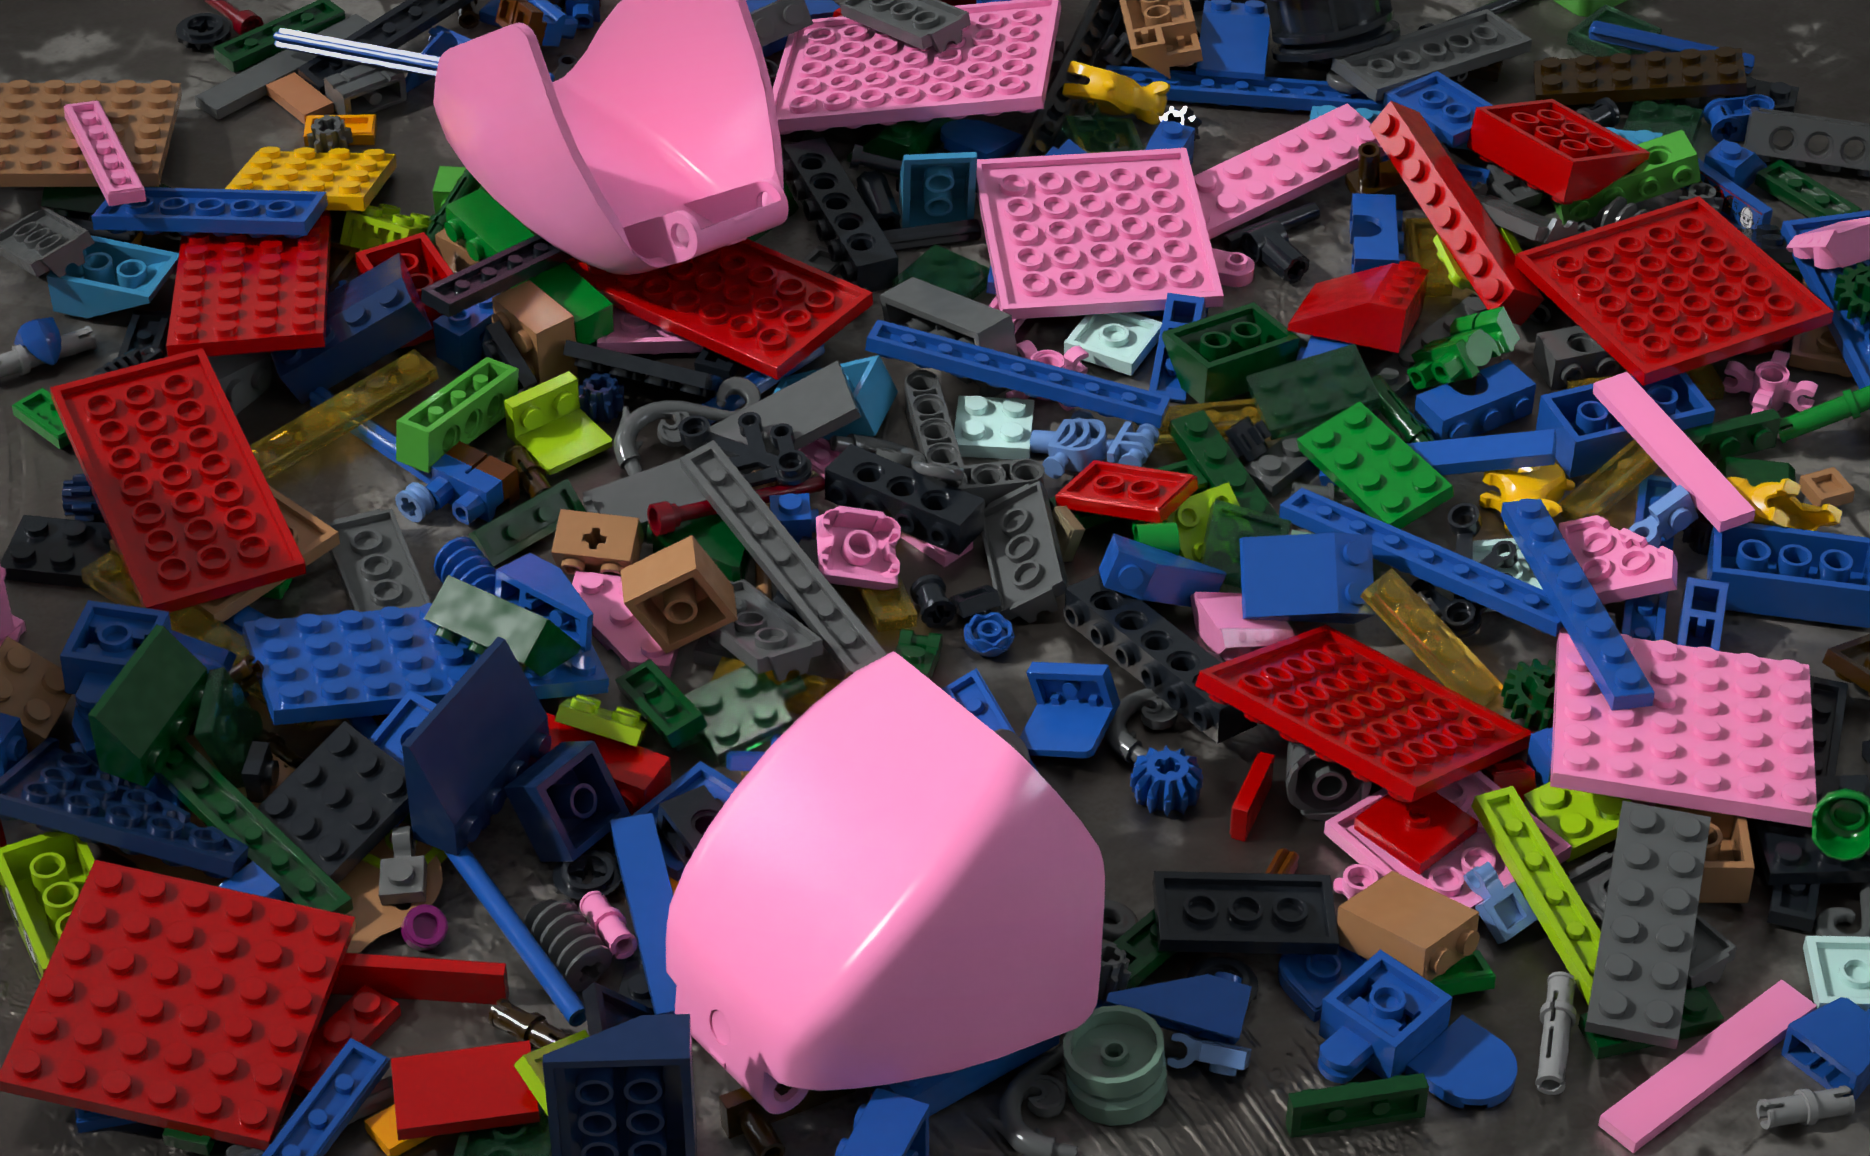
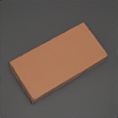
M295 72L266 85L267 95L304 125L308 115H330L334 113L333 102Z

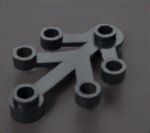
M755 412L744 413L738 418L740 434L746 437L748 445L712 433L709 421L704 416L693 415L686 417L678 426L681 442L689 450L694 451L714 440L726 455L732 456L729 459L739 471L757 466L765 468L748 474L741 473L752 487L776 481L782 485L795 486L805 482L812 474L811 461L802 451L794 449L795 437L793 428L789 424L780 423L773 426L770 430L772 445L779 449L780 452L778 456L766 452L761 435L763 431L761 417Z
M1459 503L1450 509L1448 521L1452 533L1457 536L1456 553L1473 560V541L1482 527V519L1477 506L1472 503ZM1500 541L1493 546L1492 552L1479 563L1495 570L1499 567L1510 568L1518 561L1516 546L1511 541ZM1510 552L1508 556H1500L1502 553ZM1422 579L1416 580L1411 585L1410 591H1415L1416 594L1423 590H1428L1423 595L1426 599L1431 598L1441 610L1439 613L1441 615V625L1447 635L1454 638H1465L1473 635L1482 624L1481 614L1488 609L1487 607L1470 602L1455 593L1454 600L1450 601L1438 593L1431 583Z

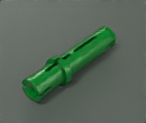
M1870 385L1853 392L1850 389L1842 391L1843 396L1782 418L1778 431L1782 444L1851 416L1853 420L1861 417L1860 413L1870 410Z

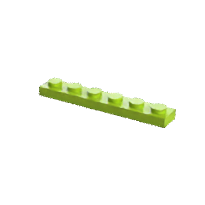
M1514 786L1475 796L1471 805L1472 809L1567 970L1575 977L1577 987L1589 1005L1601 931Z

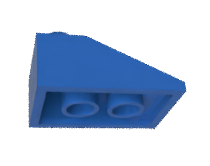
M1205 0L1199 40L1203 61L1197 62L1196 75L1264 81L1271 29L1267 5L1264 2L1249 0L1245 3H1233L1231 0Z
M1318 533L1242 537L1239 539L1243 619L1355 624L1375 615L1372 535Z

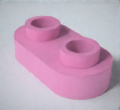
M1212 248L1221 285L1243 287L1253 281L1255 264L1250 257L1240 252H1229Z

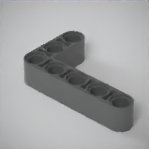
M916 370L907 374L905 377V415L915 450L921 452L926 457L927 463L940 462L964 469V477L960 481L935 479L985 499V508L988 507V503L1026 484L1031 485L1040 481L1044 486V466L1037 460L1015 459L964 465L939 378L936 374L927 370Z

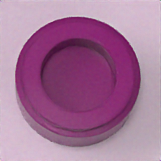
M428 904L412 908L405 916L401 925L402 937L406 944L417 951L423 952L437 948L446 937L448 931V922L444 913L437 907Z

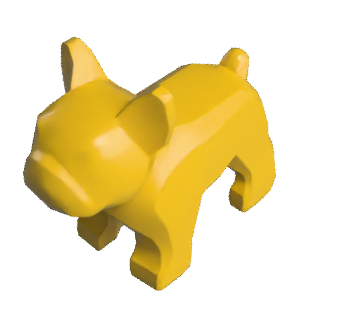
M1076 61L1070 62L1067 72L1090 78V82L1087 85L1064 83L1062 94L1065 97L1088 100L1086 110L1095 114L1104 113L1126 116L1132 113L1136 115L1138 120L1144 121L1147 124H1160L1158 118L1163 117L1167 103L1166 94L1170 90L1169 83L1156 81L1146 86H1140L1134 79Z
M1556 462L1555 465L1520 468L1518 472L1510 469L1485 471L1482 481L1487 485L1496 486L1500 489L1501 493L1493 490L1484 492L1480 495L1479 505L1483 508L1496 509L1501 513L1503 502L1519 501L1526 498L1541 499L1550 516L1555 517L1563 512L1562 507L1557 502L1562 499L1565 491L1574 490L1575 483L1566 478L1565 472ZM1504 522L1506 535L1513 538Z
M1726 478L1755 509L1754 521L1750 523L1817 531L1820 526L1829 527L1840 524L1842 511L1831 504H1823L1821 507L1805 504L1794 497L1799 495L1801 485L1791 479L1785 478L1781 482H1764L1757 486H1752L1744 478Z

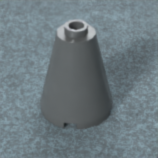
M1288 741L1286 793L1292 806L1294 805L1299 809L1303 816L1309 819L1327 821L1358 801L1360 802L1368 797L1372 782L1357 779L1351 774L1350 769L1337 762H1327L1315 755L1313 749L1302 743Z

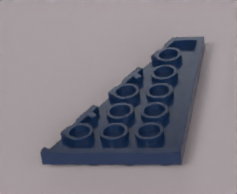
M48 737L0 777V819H19L36 824V827L43 831H62L77 835L81 841L86 843H106L119 847L126 854H145L160 858L163 863L169 866H189L203 870L204 874L213 878H232L247 862L249 846L226 836L214 826L207 828L196 826L190 822L191 814L167 800L157 797L155 793L146 788L133 790L125 786V779L100 771L99 763L91 760L84 753H67L60 749V740L57 738Z

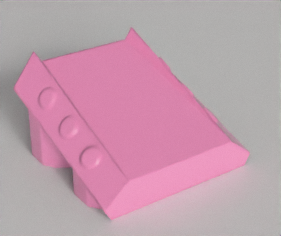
M1870 217L1841 221L1796 235L1787 245L1786 249L1799 259H1814V266L1820 269L1844 268L1869 260Z
M846 506L830 509L816 517L818 569L829 583L883 591L898 588L897 576L900 572V561L896 557L895 546L901 536V526L895 519L886 516L881 511Z
M1195 592L1190 596L1196 631L1209 650L1220 655L1225 661L1295 636L1293 629L1287 621L1243 619L1242 593Z

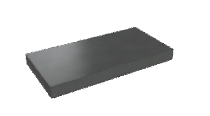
M836 361L710 426L712 433L748 445L746 437L740 434L738 418L744 413L755 412L761 417L763 426L761 435L766 452L778 456L780 454L779 449L773 447L770 437L771 428L777 424L786 423L792 426L795 437L794 449L799 450L859 419L861 415L845 372L839 361ZM757 466L744 469L742 472L748 474L763 467Z

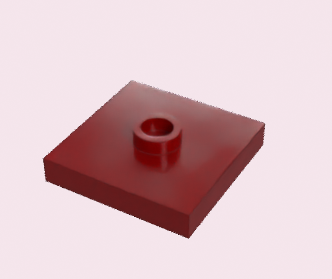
M1436 791L1413 802H1402L1387 794L1358 815L1354 823L1355 830L1419 875L1475 834L1478 828V821Z

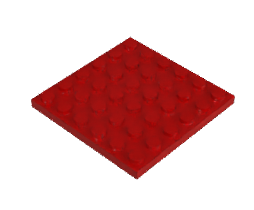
M1700 196L1516 253L1515 266L1643 386L1832 323L1834 313L1824 302Z
M1326 624L1203 669L1199 672L1195 684L1196 687L1209 693V698L1213 701L1239 709L1244 712V716L1248 720L1259 724H1266L1276 729L1283 739L1293 743H1302L1313 749L1315 755L1320 759L1339 763L1350 769L1351 774L1357 779L1376 783L1387 789L1388 794L1392 798L1402 802L1416 801L1529 748L1531 733H1534Z
M95 860L1 1067L0 1091L157 1127L184 1131L199 1136H209L211 1139L265 1151L275 1139L355 932L356 918L354 916Z

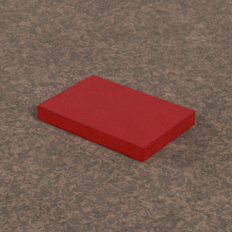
M1093 460L1055 495L1056 506H1067L1068 509L1162 523L1198 489L1197 476L1192 474Z
M530 1040L390 1058L398 1141L540 1122L538 1101L514 1067V1064L523 1055L531 1052Z

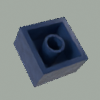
M595 741L559 743L504 787L541 862L575 861L610 832V820L630 815Z

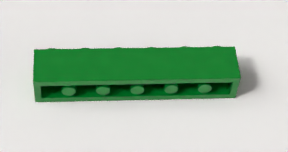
M482 188L445 205L446 222L444 227L448 237L453 242H458L465 247L469 256L474 261L480 262L535 236ZM566 262L528 279L574 316L576 342L589 345L597 341V339L614 332L613 304Z

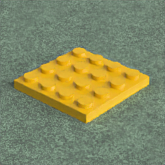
M273 146L263 147L251 157L225 189L327 192L328 206L325 210L365 211L397 168L396 154H385V151L382 149H368L363 153H350V150L347 148H335L328 152L316 153L315 149L310 147L297 148L294 152L280 151L279 147Z

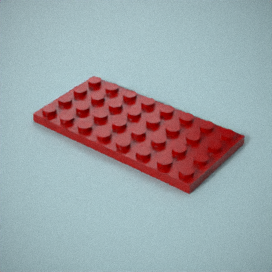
M324 210L307 236L296 239H289L284 237V235H268L261 238H253L248 234H232L230 236L218 237L213 235V233L181 236L166 343L168 357L203 348L208 357L325 347L332 229L331 211Z
M747 238L731 246H724L695 258L646 273L615 275L583 263L576 258L565 261L606 297L614 307L776 380H779L873 305V293Z
M203 348L50 387L51 399L142 608L173 612L306 574V564Z

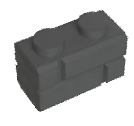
M361 64L324 78L326 97L333 102L334 113L338 115L373 114L407 100L403 71Z

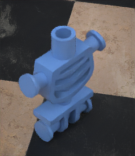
M1081 409L1075 411L1071 419H1064L1057 431L1033 430L1030 438V449L1033 453L1049 454V457L1042 464L1044 472L1049 477L1058 479L1064 474L1065 470L1081 472L1093 460L1103 461L1106 457L1107 462L1142 467L1153 451L1154 444L1159 439V431L1152 424L1145 423L1140 425L1136 432H1133L1132 422L1125 421L1116 438L1110 440L1107 439L1104 422L1094 419L1089 411Z

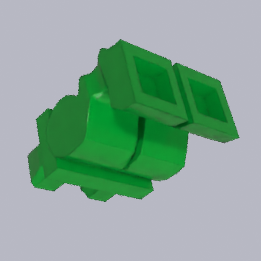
M1504 306L1482 311L1480 314L1474 313L1458 317L1451 324V336L1430 341L1423 349H1419L1411 355L1415 364L1407 369V374L1417 390L1473 378L1480 372L1478 367L1486 365L1491 358L1513 352L1515 344L1520 340V337Z

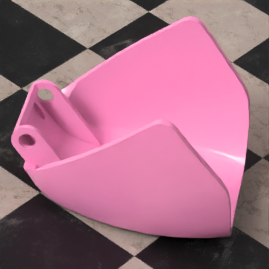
M622 0L601 24L586 52L576 65L564 77L554 82L551 80L536 35L528 25L520 22L452 47L445 51L439 59L433 103L445 137L461 162L485 190L522 224L554 247L583 263L615 275L646 273L695 258L724 246L739 243L750 236L782 225L787 219L789 206L784 193L781 138L774 94L763 50L746 0Z
M893 651L855 671L798 718L769 747L735 788L707 828L683 870L669 905L666 928V973L677 985L675 1014H690L691 1036L766 1111L772 1114H780L791 1110L804 1099L809 1090L856 1089L894 1084L950 1073L1001 1058L1076 1029L1085 1023L1093 1013L1098 1001L1105 900L1104 861L1099 846L1082 821L1017 750L903 657ZM778 1083L792 1087L782 1096L775 1090Z

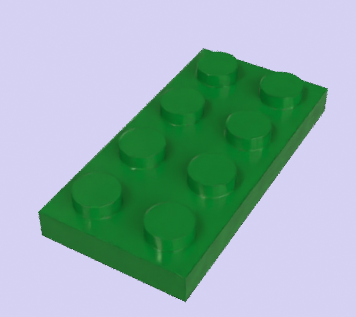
M1360 401L1297 439L1299 451L1366 514L1396 528L1402 529L1454 497L1453 485Z

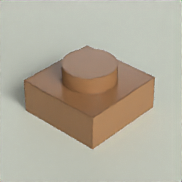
M1835 467L1800 476V490L1814 506L1821 507L1823 504H1831L1837 507L1853 502L1854 488Z

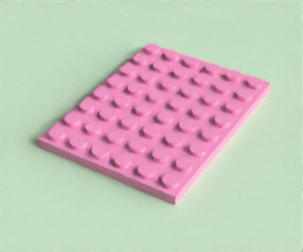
M1009 0L954 6L969 12L971 25L962 29V42L957 45L952 43V41L948 42L946 51L942 53L936 52L933 45L925 50L919 49L844 16L812 19V25L788 35L776 75L773 94L779 132L781 135H786L800 130L820 132L833 127L854 129L867 124L880 123L881 125L888 126L901 121L915 120L916 122H927L934 118L949 117L951 119H962L968 115L984 114L986 116H996L1003 112L1020 111L1022 113H1031L1038 109H1044L1061 14V1Z

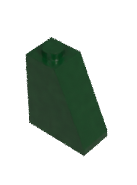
M718 514L681 522V525L676 527L674 532L658 536L652 532L648 523L646 539L647 544L653 545V554L693 535L729 581L735 582L746 579L752 556Z

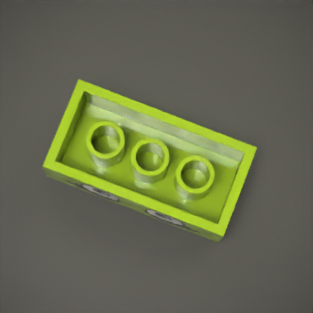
M62 831L46 832L0 847V888L40 981L95 861L86 842L81 841L77 835Z

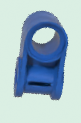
M1753 94L1745 97L1717 98L1712 100L1705 106L1703 111L1704 119L1711 125L1712 137L1719 143L1723 139L1730 142L1745 141L1751 107L1774 110L1775 103L1773 99L1766 95Z

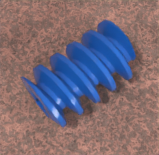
M457 537L440 549L435 557L434 571L442 583L450 575L495 595L496 569L471 538Z

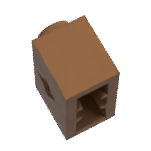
M560 509L551 553L556 566L570 575H575L576 571L621 576V569L639 561L644 533L639 518Z

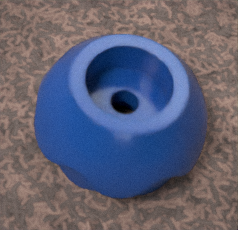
M997 612L984 615L976 614L964 627L966 644L973 652L982 657L991 658L1003 654L1010 648L1015 638L1011 622Z

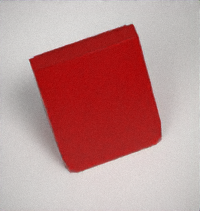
M1521 759L1497 762L1482 769V773L1501 789L1514 786L1523 802H1525L1524 794L1536 789L1535 770Z

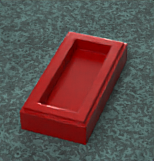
M1262 751L1257 754L1231 809L1229 834L1232 839L1246 841L1272 786L1275 755Z

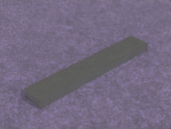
M354 14L317 33V35L345 39L371 22ZM284 50L196 95V106L215 119L220 120L266 96L267 84L294 72L298 74L300 66L318 55Z

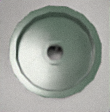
M1122 1005L1103 1006L1094 1009L1085 1023L1066 1033L1063 1039L1068 1098L1077 1112L1093 1122L1109 1126L1127 1125L1149 1117L1162 1105L1168 1091L1163 1031L1155 1019L1139 1009Z

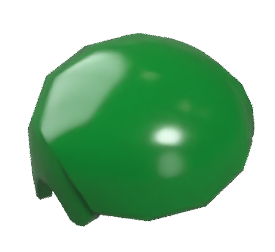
M1847 788L1828 792L1816 804L1812 815V840L1827 857L1845 862L1860 859L1870 850V798L1863 792Z

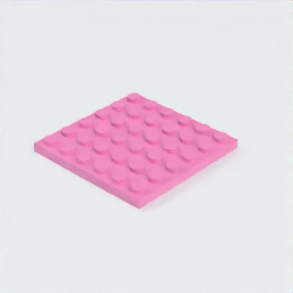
M1187 148L977 159L976 191L999 309L1011 314L1012 319L1165 310L1168 293L1205 298L1206 308L1223 307L1224 294Z
M1565 627L1559 630L1556 647L1550 787L1812 828V815L1817 804L1810 668L1808 664H1801L1790 659L1775 660L1762 658L1750 653L1736 654L1716 651L1705 646L1696 648L1677 645L1666 640L1651 641L1637 639L1621 634L1655 694L1652 706L1611 710Z

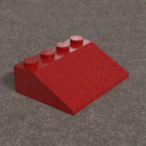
M1554 99L1476 107L1467 143V148L1480 154V159L1501 166L1504 173L1522 178L1527 181V185L1530 188L1542 190L1550 194L1553 201L1566 205L1572 204L1573 201L1590 199L1648 160L1650 155L1649 151Z
M1400 261L1399 264L1391 263L1315 283L1288 323L1287 331L1399 353L1422 313L1430 270L1422 269L1421 265L1416 262Z

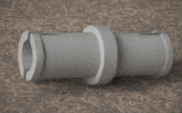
M1846 1085L1814 1092L1804 1088L1796 1090L1794 1095L1760 1099L1757 1102L1756 1112L1758 1120L1768 1118V1120L1761 1121L1760 1123L1764 1129L1800 1123L1802 1126L1815 1125L1818 1119L1852 1115L1855 1111V1099L1853 1095L1843 1097V1095L1850 1094L1851 1089Z

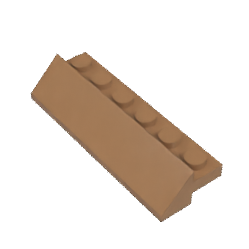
M1119 0L1133 57L1171 79L1169 67H1188L1195 62L1203 61L1190 0Z

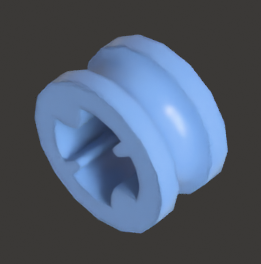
M417 482L409 484L395 498L398 510L405 518L412 522L421 521L426 514L431 513L435 508V500L426 487Z

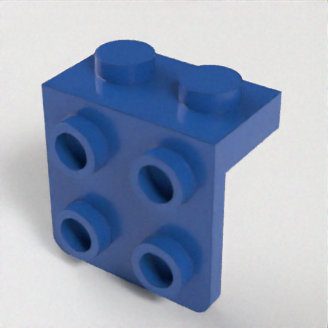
M1032 662L1026 673L1037 705L1020 735L1028 749L1029 756L1089 758L1093 756L1121 703L1109 665Z

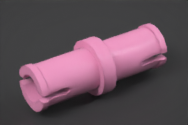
M591 891L585 894L580 900V911L585 914L590 921V925L594 928L595 934L605 942L612 955L615 954L617 959H625L634 954L638 942L636 937L626 927V918L620 910L612 907L607 901L606 896L602 895L600 891Z

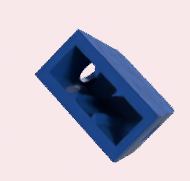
M1840 997L1800 1017L1788 1025L1781 1055L1826 1089L1838 1088L1843 1085L1848 1086L1851 1092L1850 1094L1843 1095V1097L1853 1095L1856 1101L1870 1084V1008L1865 1011L1849 998Z

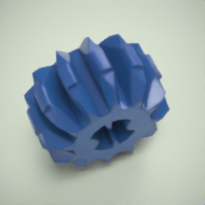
M1166 744L1163 751H1157L1149 747L1146 756H1137L1133 773L1130 776V786L1136 798V803L1138 805H1147L1149 813L1162 810L1168 816L1170 811L1176 810L1184 814L1186 808L1196 805L1199 799L1200 789L1203 787L1202 769L1199 768L1197 763V757L1186 756L1184 748L1176 752L1170 751Z

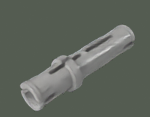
M85 326L82 329L61 335V352L58 360L90 349H96L97 341L95 335H89L93 332L92 328ZM18 344L12 347V351L0 354V378L18 372L24 375L30 373L31 368L46 363L37 359L26 347Z
M1557 971L1548 976L1546 1003L1540 1009V1021L1543 1024L1535 1085L1540 1092L1547 1095H1557L1565 1090L1570 1030L1575 1025L1577 1012L1573 1006L1577 981H1575L1573 975L1563 971Z

